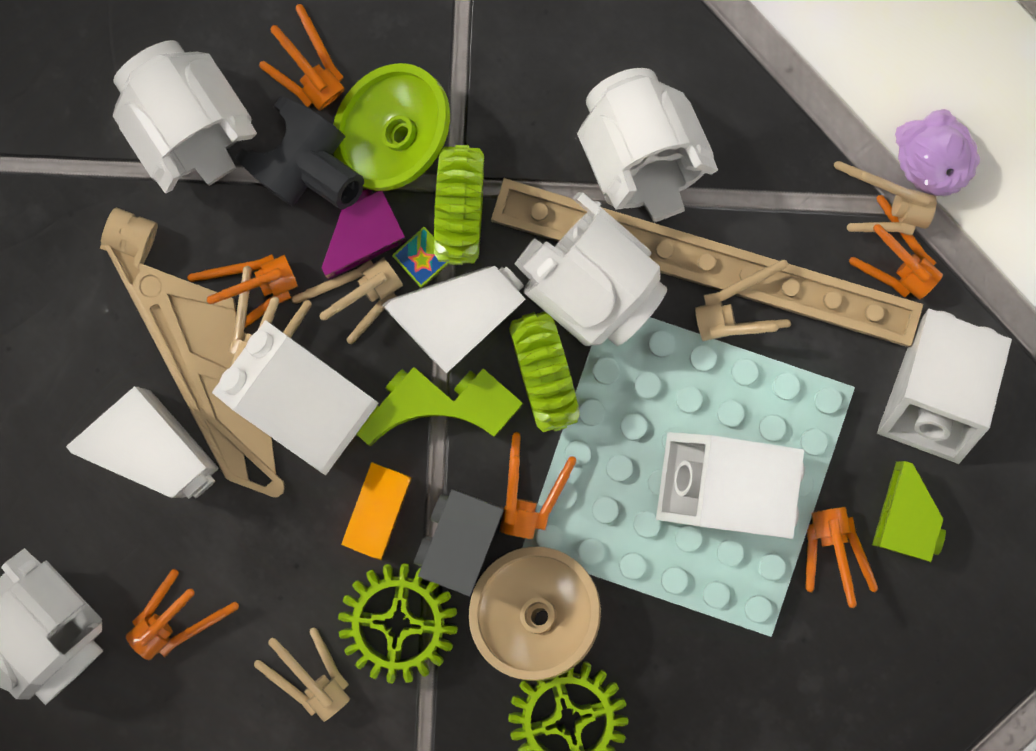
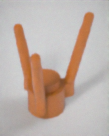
M298 4L296 5V11L325 70L320 64L312 67L277 25H273L270 30L305 73L300 79L304 87H300L265 61H261L259 67L295 94L306 107L309 108L314 104L320 111L344 92L345 88L340 83L344 76L334 66L304 6Z
M878 195L876 200L891 222H899L898 217L892 216V206L883 195ZM880 224L874 225L873 230L904 262L896 272L901 279L898 280L856 257H851L849 263L894 288L904 298L910 292L919 300L925 297L943 277V274L934 266L936 261L924 251L913 235L900 233L914 252V254L910 255Z
M271 254L255 261L191 273L187 277L190 282L243 273L245 266H250L252 271L258 270L254 272L255 278L208 296L207 302L209 304L229 299L259 286L264 296L273 293L272 297H277L279 303L291 299L289 290L298 287L285 255L274 259ZM272 297L246 315L245 328L264 315Z
M514 432L510 451L506 505L499 532L533 539L535 529L546 530L549 515L577 460L574 456L568 458L540 512H536L537 503L517 498L521 434Z
M846 507L813 512V524H809L807 529L806 590L807 592H813L815 588L818 539L820 538L822 547L834 545L847 603L850 608H855L857 602L844 543H848V539L869 589L872 592H876L878 585L856 533L853 517L848 518Z
M172 569L144 610L132 621L135 627L126 634V640L136 653L148 661L158 653L166 657L179 644L238 610L239 604L233 602L174 637L169 638L173 631L168 622L195 594L193 589H187L161 616L157 614L152 616L179 575L177 569Z

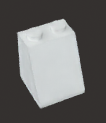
M487 266L388 299L382 306L440 369L447 373L526 299L519 292L524 285L510 269L501 267L498 270L496 266Z
M929 308L917 325L912 345L907 348L877 434L959 464L990 428L1012 339L998 334L991 328L978 327L959 320L948 312L935 311Z
M266 320L258 331L249 338L246 347L232 366L223 373L220 382L212 391L216 397L233 411L324 475L329 472L379 404Z
M135 386L66 446L74 455L171 498L187 497L189 499L192 496L195 498L199 497L213 485L215 480L211 475L219 469L151 390Z
M667 432L656 520L793 539L794 527L799 518L797 504L800 482L805 471L803 463L804 449L713 435Z

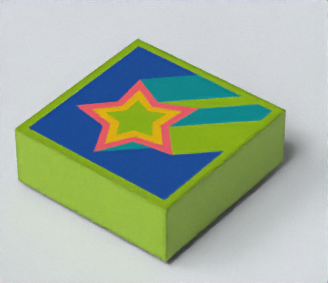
M425 227L392 255L420 288L426 286L449 265V262H439L434 254V237Z

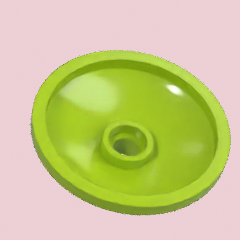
M390 64L368 73L349 90L337 110L333 125L346 137L334 151V157L363 176V187L366 189L388 191L403 187L416 180L436 160L448 135L450 107L443 87L427 71L411 64Z

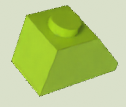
M898 461L894 467L872 545L931 562L933 554L939 555L945 541L946 530L941 529L943 517L914 464Z

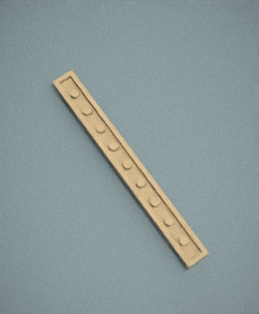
M504 178L491 222L559 242L587 211L572 198ZM602 208L651 251L650 258L660 266V273L722 291L758 271L779 262L772 258ZM788 264L785 269L736 294L739 297L905 347L912 345L923 308L921 303Z

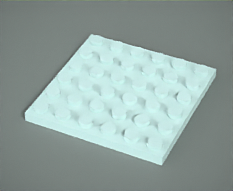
M651 317L632 337L619 346H616L608 338L600 345H591L575 392L580 416L577 423L567 425V428L562 430L536 506V512H540L568 458L574 456L577 460L549 515L546 530L535 529L534 538H525L522 548L546 547L558 550L577 561L590 575L772 637L855 387L716 339L702 341L701 335ZM667 432L713 435L804 449L803 463L805 471L800 482L797 504L799 518L794 527L793 539L656 520Z

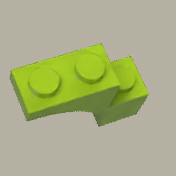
M415 367L409 373L401 369L385 388L390 392L389 396L380 406H376L356 435L372 446L385 433L400 424L423 417L444 416L472 423L495 437L521 408L523 403L485 369H482L478 375L472 371L467 373L454 389L459 394L455 401L451 400Z

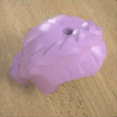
M949 110L932 111L923 120H912L897 127L895 136L896 143L899 146L898 160L900 161V168L905 172L907 180L912 182L916 189L927 194L945 197L959 192L975 176L976 167L980 163L977 144L971 138L968 128L959 123ZM951 168V172L946 174V171Z

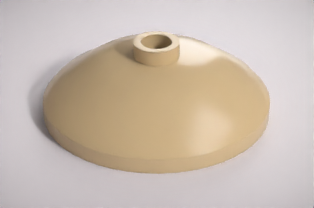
M546 547L517 549L493 562L478 580L469 606L470 631L481 655L500 672L526 681L552 679L575 667L593 646L601 621L599 594L588 572L567 554ZM540 611H547L548 620L546 623L536 625V614Z

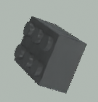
M452 489L449 496L445 494L440 495L430 519L438 523L433 537L427 535V537L423 538L414 560V564L422 566L418 577L470 597L504 507L457 489Z

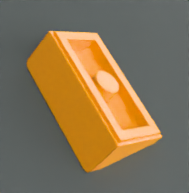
M371 462L341 545L375 559L383 560L413 477Z

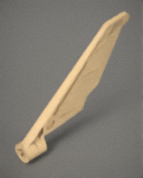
M114 208L105 224L100 249L108 252L225 478L268 496L279 497L284 493L285 485L284 481L276 474L272 437L233 411L212 393L220 382L223 373L232 366L231 362L234 354L228 352L234 336L237 314L235 299L229 298L209 304L207 297L218 292L144 265L153 245L158 224L141 216L136 217L135 214L120 208ZM245 332L243 336V341L245 340L247 335ZM245 456L264 472L272 482L267 486H263L250 481Z

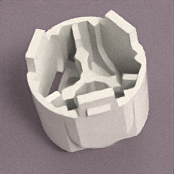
M164 41L150 46L132 57L114 76V84L121 94L115 105L113 118L152 180L159 184L164 193L172 191L180 177L194 170H197L209 186L236 169L227 149L237 141L252 139L257 135L251 124V116L208 53H185L177 41Z
M633 68L618 72L601 81L587 96L586 105L590 114L581 125L577 135L606 202L613 206L615 210L645 206L654 223L684 212L685 209L680 191L691 186L705 173L712 175L718 171L713 151L694 109L684 93L659 82L656 74L650 69Z
M578 192L573 200L587 213L563 236L555 247L547 241L542 244L534 238L514 264L530 279L525 286L524 294L585 346L600 345L608 338L616 346H619L632 337L654 313L663 300L667 287L660 282V266L650 258L651 251L602 209L599 201L591 200L583 192Z
M24 548L1 566L5 573L0 577V688L9 691L15 699L29 700L36 695L46 705L103 652L94 641L102 632V618L48 561L40 563Z

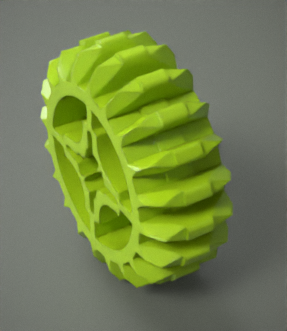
M469 145L444 146L440 152L434 219V254L439 262L463 265V263H475L479 257L484 182V154L480 148H469Z
M533 312L523 315L520 319L513 320L509 328L537 427L542 432L553 429L558 431L567 428V425L577 423L580 416L579 405L554 319L546 312L538 314Z
M403 563L400 567V576L396 577L393 575L391 564H385L383 566L385 579L380 580L377 573L372 569L366 573L367 579L371 583L369 588L359 580L355 581L352 585L361 595L360 598L357 599L351 595H346L343 598V602L353 607L354 610L353 613H339V620L351 622L352 628H345L339 631V637L346 639L353 636L355 643L350 644L344 651L346 655H351L357 650L362 652L363 656L355 664L358 669L363 668L368 660L373 662L375 665L370 672V677L373 679L378 677L382 667L388 669V683L395 682L397 670H403V678L406 683L412 682V668L417 666L419 673L426 677L430 673L429 667L425 662L428 658L437 666H440L444 661L441 655L435 651L437 647L445 651H451L453 648V644L443 639L442 636L443 633L450 635L457 633V626L444 623V618H452L457 615V609L451 607L442 609L441 603L451 598L450 592H443L437 597L433 590L439 584L430 582L428 586L421 582L423 578L418 577L421 568L416 572L415 578L412 579L408 577L409 564ZM388 587H396L395 597L393 598L390 610L374 613L364 612L366 604L375 593ZM409 589L416 591L425 598L433 611L434 620H426L425 618L415 616L411 612L408 603ZM401 600V612L406 615L404 619L409 618L410 624L420 626L411 625V627H404L397 638V645H395L396 634L390 631L392 627L388 628L387 622L376 620L385 621V619L393 618L399 609V602ZM363 626H370V628L380 630L385 634L388 643L387 656L380 654L369 644L365 637ZM422 633L433 634L431 642L423 651L412 657L401 659L404 639L407 636Z
M587 661L582 664L580 673H574L573 667L568 672L555 678L537 681L538 684L535 687L528 681L522 680L519 686L528 696L526 699L521 696H513L511 703L516 707L522 708L523 712L510 713L508 720L514 724H522L523 727L513 730L510 733L511 739L520 740L526 738L527 742L522 744L518 751H552L537 739L536 736L541 734L546 736L550 734L563 736L567 740L571 751H616L608 744L610 740L624 743L626 737L623 733L614 730V726L628 725L627 716L614 715V711L626 707L624 698L614 700L609 698L619 690L618 685L613 682L602 688L600 685L607 676L606 672L601 669L591 679L588 677L591 671V664ZM565 684H577L586 687L601 702L593 705L590 703L584 705L576 704L569 698ZM552 688L556 700L555 709L551 714L542 717V720L531 723V715L535 703L544 692ZM561 698L565 699L567 709L571 708L572 715L577 711L581 716L574 720L575 740L572 739L570 731L565 730L564 724L559 727L556 723L557 720L562 718ZM605 716L603 730L594 744L584 750L581 740L582 729L587 724L596 721L595 718Z

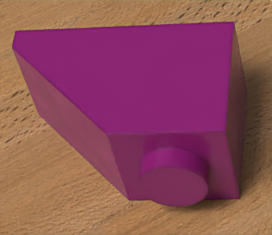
M370 189L363 190L359 199L352 206L341 210L322 265V270L329 280L407 242L383 191L373 193Z

